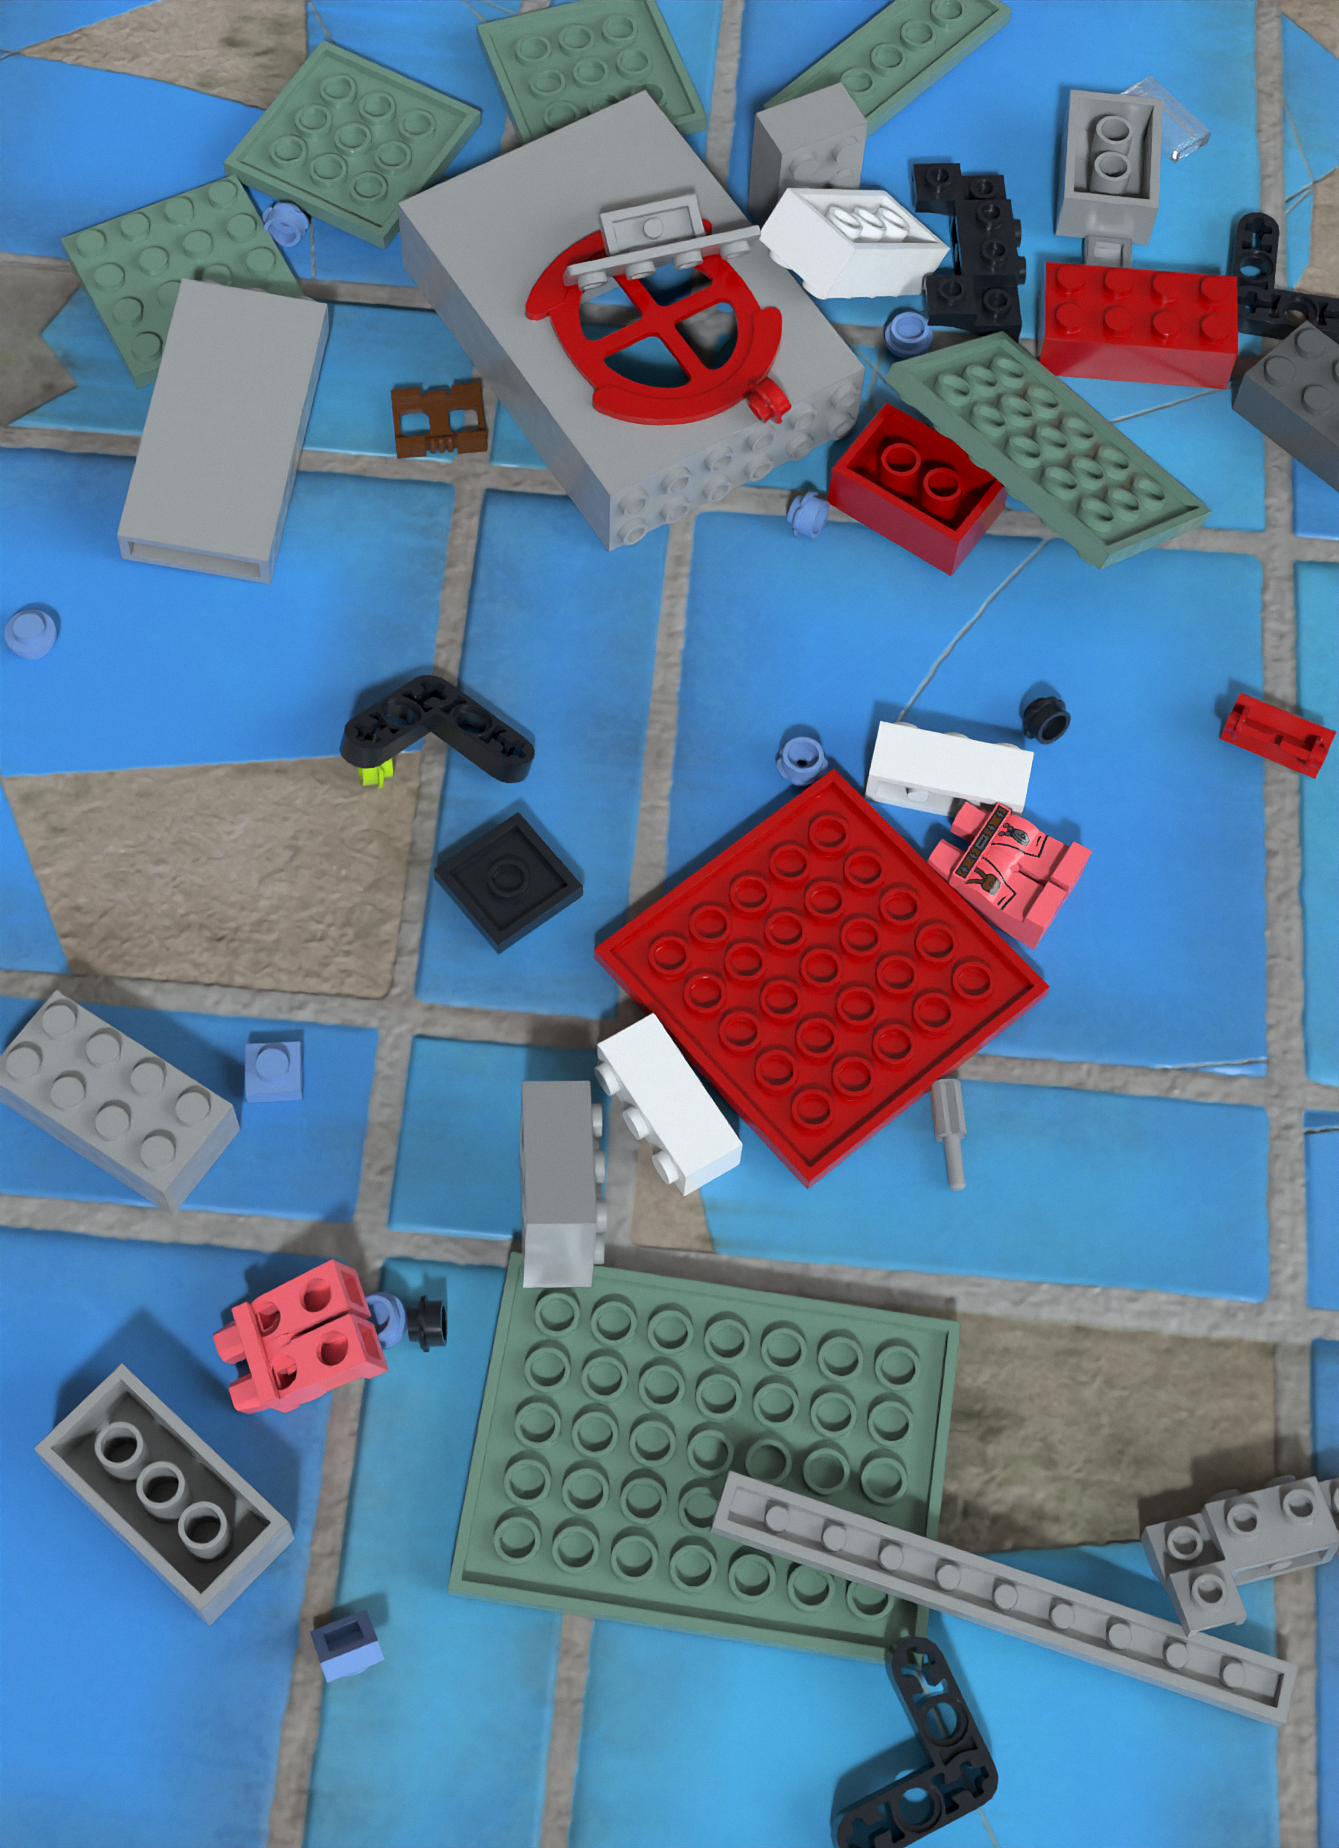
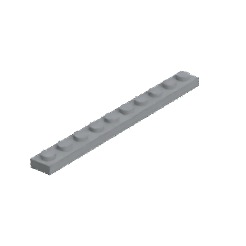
M730 1470L726 1475L709 1533L1277 1728L1287 1723L1298 1665L1202 1632H1197L1195 1637L1186 1638L1182 1625Z

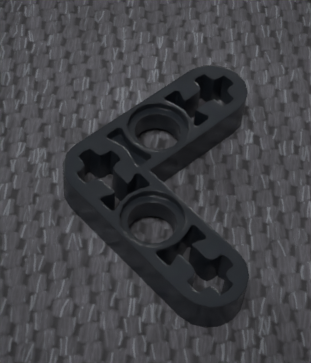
M1252 212L1244 215L1238 223L1233 238L1229 276L1237 277L1238 332L1284 340L1301 325L1286 319L1284 312L1296 310L1304 314L1308 322L1339 344V299L1274 289L1279 225L1275 219L1261 212ZM1253 233L1259 234V240L1261 241L1259 249H1251ZM1246 266H1253L1261 270L1264 277L1251 279L1243 275L1240 269ZM1245 306L1252 307V313L1246 312ZM1271 309L1276 310L1273 318L1269 317ZM1318 316L1322 317L1320 325L1316 324Z
M422 675L413 679L350 719L345 725L339 747L341 756L353 766L364 769L375 768L432 732L491 777L505 783H518L525 780L535 756L533 745L525 737L441 677L433 675ZM421 700L424 702L422 708L420 707ZM386 717L402 718L410 725H397L390 722ZM458 725H471L482 733H470L461 729ZM374 734L376 735L375 743L372 741Z
M906 1636L896 1640L891 1644L886 1653L885 1669L928 1764L842 1809L832 1822L831 1839L834 1848H861L856 1844H847L846 1838L854 1833L851 1823L858 1818L860 1822L866 1825H873L884 1819V1816L877 1810V1807L883 1803L887 1818L899 1832L894 1837H891L890 1829L884 1826L868 1835L869 1848H904L985 1805L993 1798L997 1790L999 1777L992 1757L943 1653L934 1642L927 1638ZM910 1648L914 1653L927 1655L928 1662L921 1667L927 1684L935 1687L941 1682L943 1686V1691L925 1694L916 1703L912 1695L923 1693L924 1690L915 1675H903L901 1667L908 1662L906 1651ZM946 1703L955 1711L957 1718L956 1727L948 1737L936 1739L927 1730L926 1715L935 1704ZM963 1762L969 1767L980 1768L981 1775L974 1779L977 1790L971 1793L968 1789L957 1787L945 1793L946 1798L952 1803L950 1807L945 1809L943 1795L936 1785L931 1782V1778L937 1775L939 1783L948 1785L962 1776L959 1765ZM921 1788L929 1797L930 1811L927 1817L920 1823L908 1824L900 1815V1799L909 1789Z

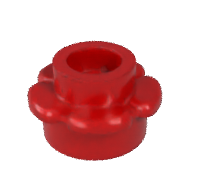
M768 376L758 384L751 382L748 385L751 396L746 399L750 410L763 424L770 419L775 424H781L782 416L792 408L783 391Z

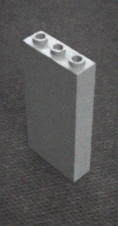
M182 278L117 532L122 559L271 584L329 333L327 303L317 302L305 296L293 298L270 294L259 288L241 289L224 286L208 279L196 281Z

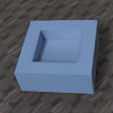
M300 1041L245 1044V1095L248 1103L303 1100L302 1047Z
M367 1609L310 1631L327 1683L341 1677L358 1675L369 1666L385 1660Z

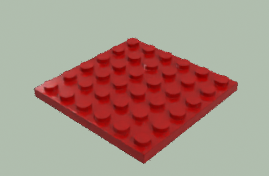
M834 768L594 948V959L647 1016L652 1013L656 1015L679 1051L807 1190L928 1093L936 1080L945 1079L1047 996L1050 986Z

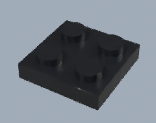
M519 812L434 869L435 880L498 955L583 896L582 884Z

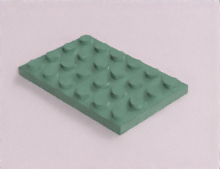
M1004 331L893 363L884 379L898 391V395L903 402L917 408L933 422V426L938 433L951 438L968 453V457L973 464L993 475L1004 485L1007 494L1018 501H1022L1040 517L1041 523L1047 529L1062 536L1076 549L1078 556L1083 561L1097 567L1099 570L1203 526L1212 510Z

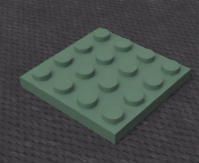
M581 0L476 25L477 40L521 146L644 90L647 91L681 136L707 130V115L655 0Z
M322 40L223 162L225 175L236 174L241 183L281 202L292 203L302 212L385 250L400 231L398 203L430 189L436 184L481 125L480 111Z
M236 174L60 238L67 259L136 389L156 382L182 278L196 281L208 279L220 285L241 289L259 288L270 294L293 298L305 296L268 230H264V223Z

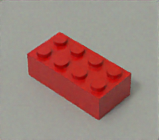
M1046 262L1037 298L1036 360L1052 374L1074 378L1214 389L1227 388L1238 357L1237 277Z

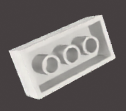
M787 188L761 229V236L759 238L770 249L769 256L773 261L784 268L792 269L804 280L802 282L803 287L810 294L822 300L827 298L851 299L852 297L875 298L877 296L919 295L923 290L925 276L933 275L950 249L883 190Z

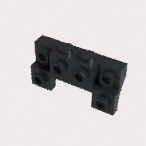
M960 163L913 164L911 177L915 187V213H936L951 216L949 236L954 275L925 276L923 290L926 293L927 326L954 327L967 330L980 337L1004 331L1018 343L1022 319L1017 286L1025 284L1026 259L1025 256H1018L1017 248L1021 244L1020 219H1013L1011 199H1006L1004 175L961 176Z

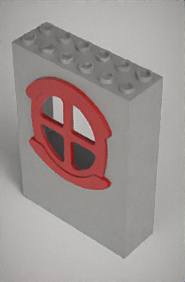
M646 90L398 203L403 267L609 552L624 544L632 545L637 543L648 532L666 523L673 524L682 520L690 511L707 502L715 503L722 500L731 490L749 481L756 482L765 478L773 469L790 460L798 461L803 459L814 448L830 440H840L846 437L857 426L865 367L787 268L780 266L769 256L770 249L759 239L753 246H750V253L738 258L723 260L721 253L702 257L703 263L692 268L707 276L712 284L669 306L658 305L638 279L627 280L626 274L608 277L606 285L590 290H579L578 284L564 285L562 276L568 266L607 258L598 222V217L601 213L696 194L706 236L753 226ZM620 286L640 312L642 318L599 340L592 341L587 339L580 325V305ZM723 302L729 304L734 311L738 326V338L735 349L727 363L718 369L710 370L702 364L677 331L675 325L717 303ZM647 337H657L672 354L690 381L686 385L677 388L643 385L616 373L604 363V359ZM768 376L783 391L792 408L782 416L781 424H775L771 419L763 424L750 410L746 399L751 396L748 385L751 382L758 384Z

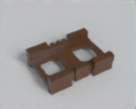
M481 383L451 385V393H446V390L427 391L426 395H420V388L391 390L397 459L426 457V451L435 454L437 450L439 453H444L445 449H447L451 453L454 451V448L458 449V454L487 452ZM469 409L476 411L478 417L477 430L458 433L450 430L448 419L450 412ZM423 413L428 416L430 426L428 434L409 437L401 434L400 418L403 415Z

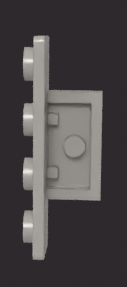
M696 194L601 213L598 217V222L607 258L570 265L566 268L562 277L565 286L578 284L579 290H590L606 285L608 277L626 274L627 280H636L655 274V267L673 263L675 270L687 269L702 264V257L721 253L723 260L738 258L751 252L750 246L757 242L761 232L759 225L706 236Z

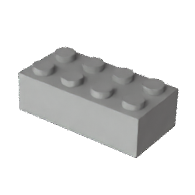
M57 990L53 992L0 1055V1102L171 1216L174 1215L240 1131L234 1106Z
M122 1363L34 1448L45 1467L209 1627L295 1539L289 1522Z

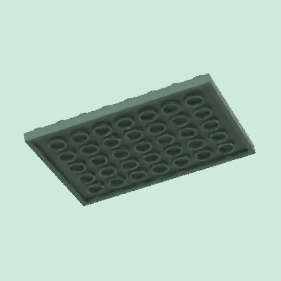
M511 1252L449 1579L448 1595L885 1665L887 1651L891 1644L899 1638L906 1636L926 1638L930 1608L709 1533L726 1475L730 1470L937 1541L961 1322L598 1265L593 1266L592 1287L523 1288L522 1253ZM911 1648L906 1651L908 1662L901 1668L921 1671L924 1663V1654H917Z

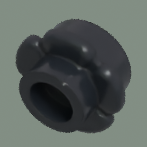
M1054 696L1041 697L1031 702L1023 715L1025 736L1029 739L1035 738L1041 744H1050L1059 739L1066 732L1071 721L1070 714L1065 710V703Z
M427 1295L421 1296L418 1307H409L407 1316L410 1342H419L421 1349L425 1353L430 1351V1347L446 1346L448 1335L445 1301H429Z

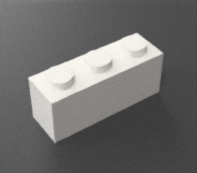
M880 721L864 799L956 818L965 802L983 808L992 813L997 803H1000L1012 810L1010 815L1021 817L1025 805L1034 752L1021 750L1010 743L991 744L972 740L963 734L955 732L942 734L922 730L906 722L888 723Z
M654 1013L597 1044V1066L594 1067L595 1076L604 1092L608 1096L616 1094L626 1110L622 1114L634 1137L637 1140L645 1137L655 1152L652 1155L653 1164L666 1184L669 1185L674 1182L682 1195L686 1196L740 1164L742 1142Z

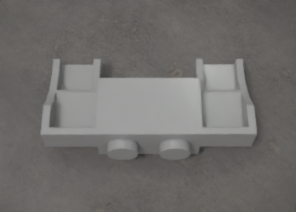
M1285 1475L1268 1481L1261 1487L1262 1490L1242 1495L1238 1489L1226 1490L1210 1497L1201 1513L1145 1527L1140 1540L1153 1574L1166 1590L1179 1617L1186 1638L1195 1637L1199 1631L1234 1622L1236 1626L1244 1623L1247 1614L1236 1586L1328 1563L1332 1560L1335 1553L1339 1558V1477L1318 1482L1316 1476L1296 1481L1293 1475Z

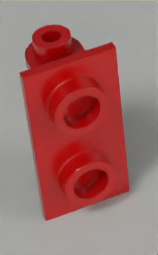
M1240 692L1220 739L1316 779L1336 735V731Z

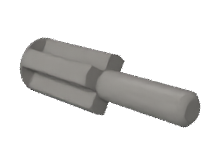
M940 1079L933 1083L930 1090L935 1138L938 1142H944L949 1188L953 1191H961L966 1187L960 1141L965 1139V1134H967L961 1081L957 1079Z

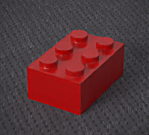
M886 402L832 468L827 501L833 507L949 576H952L1004 510L1008 494L1002 483L987 470L973 464L968 457V453L954 441Z

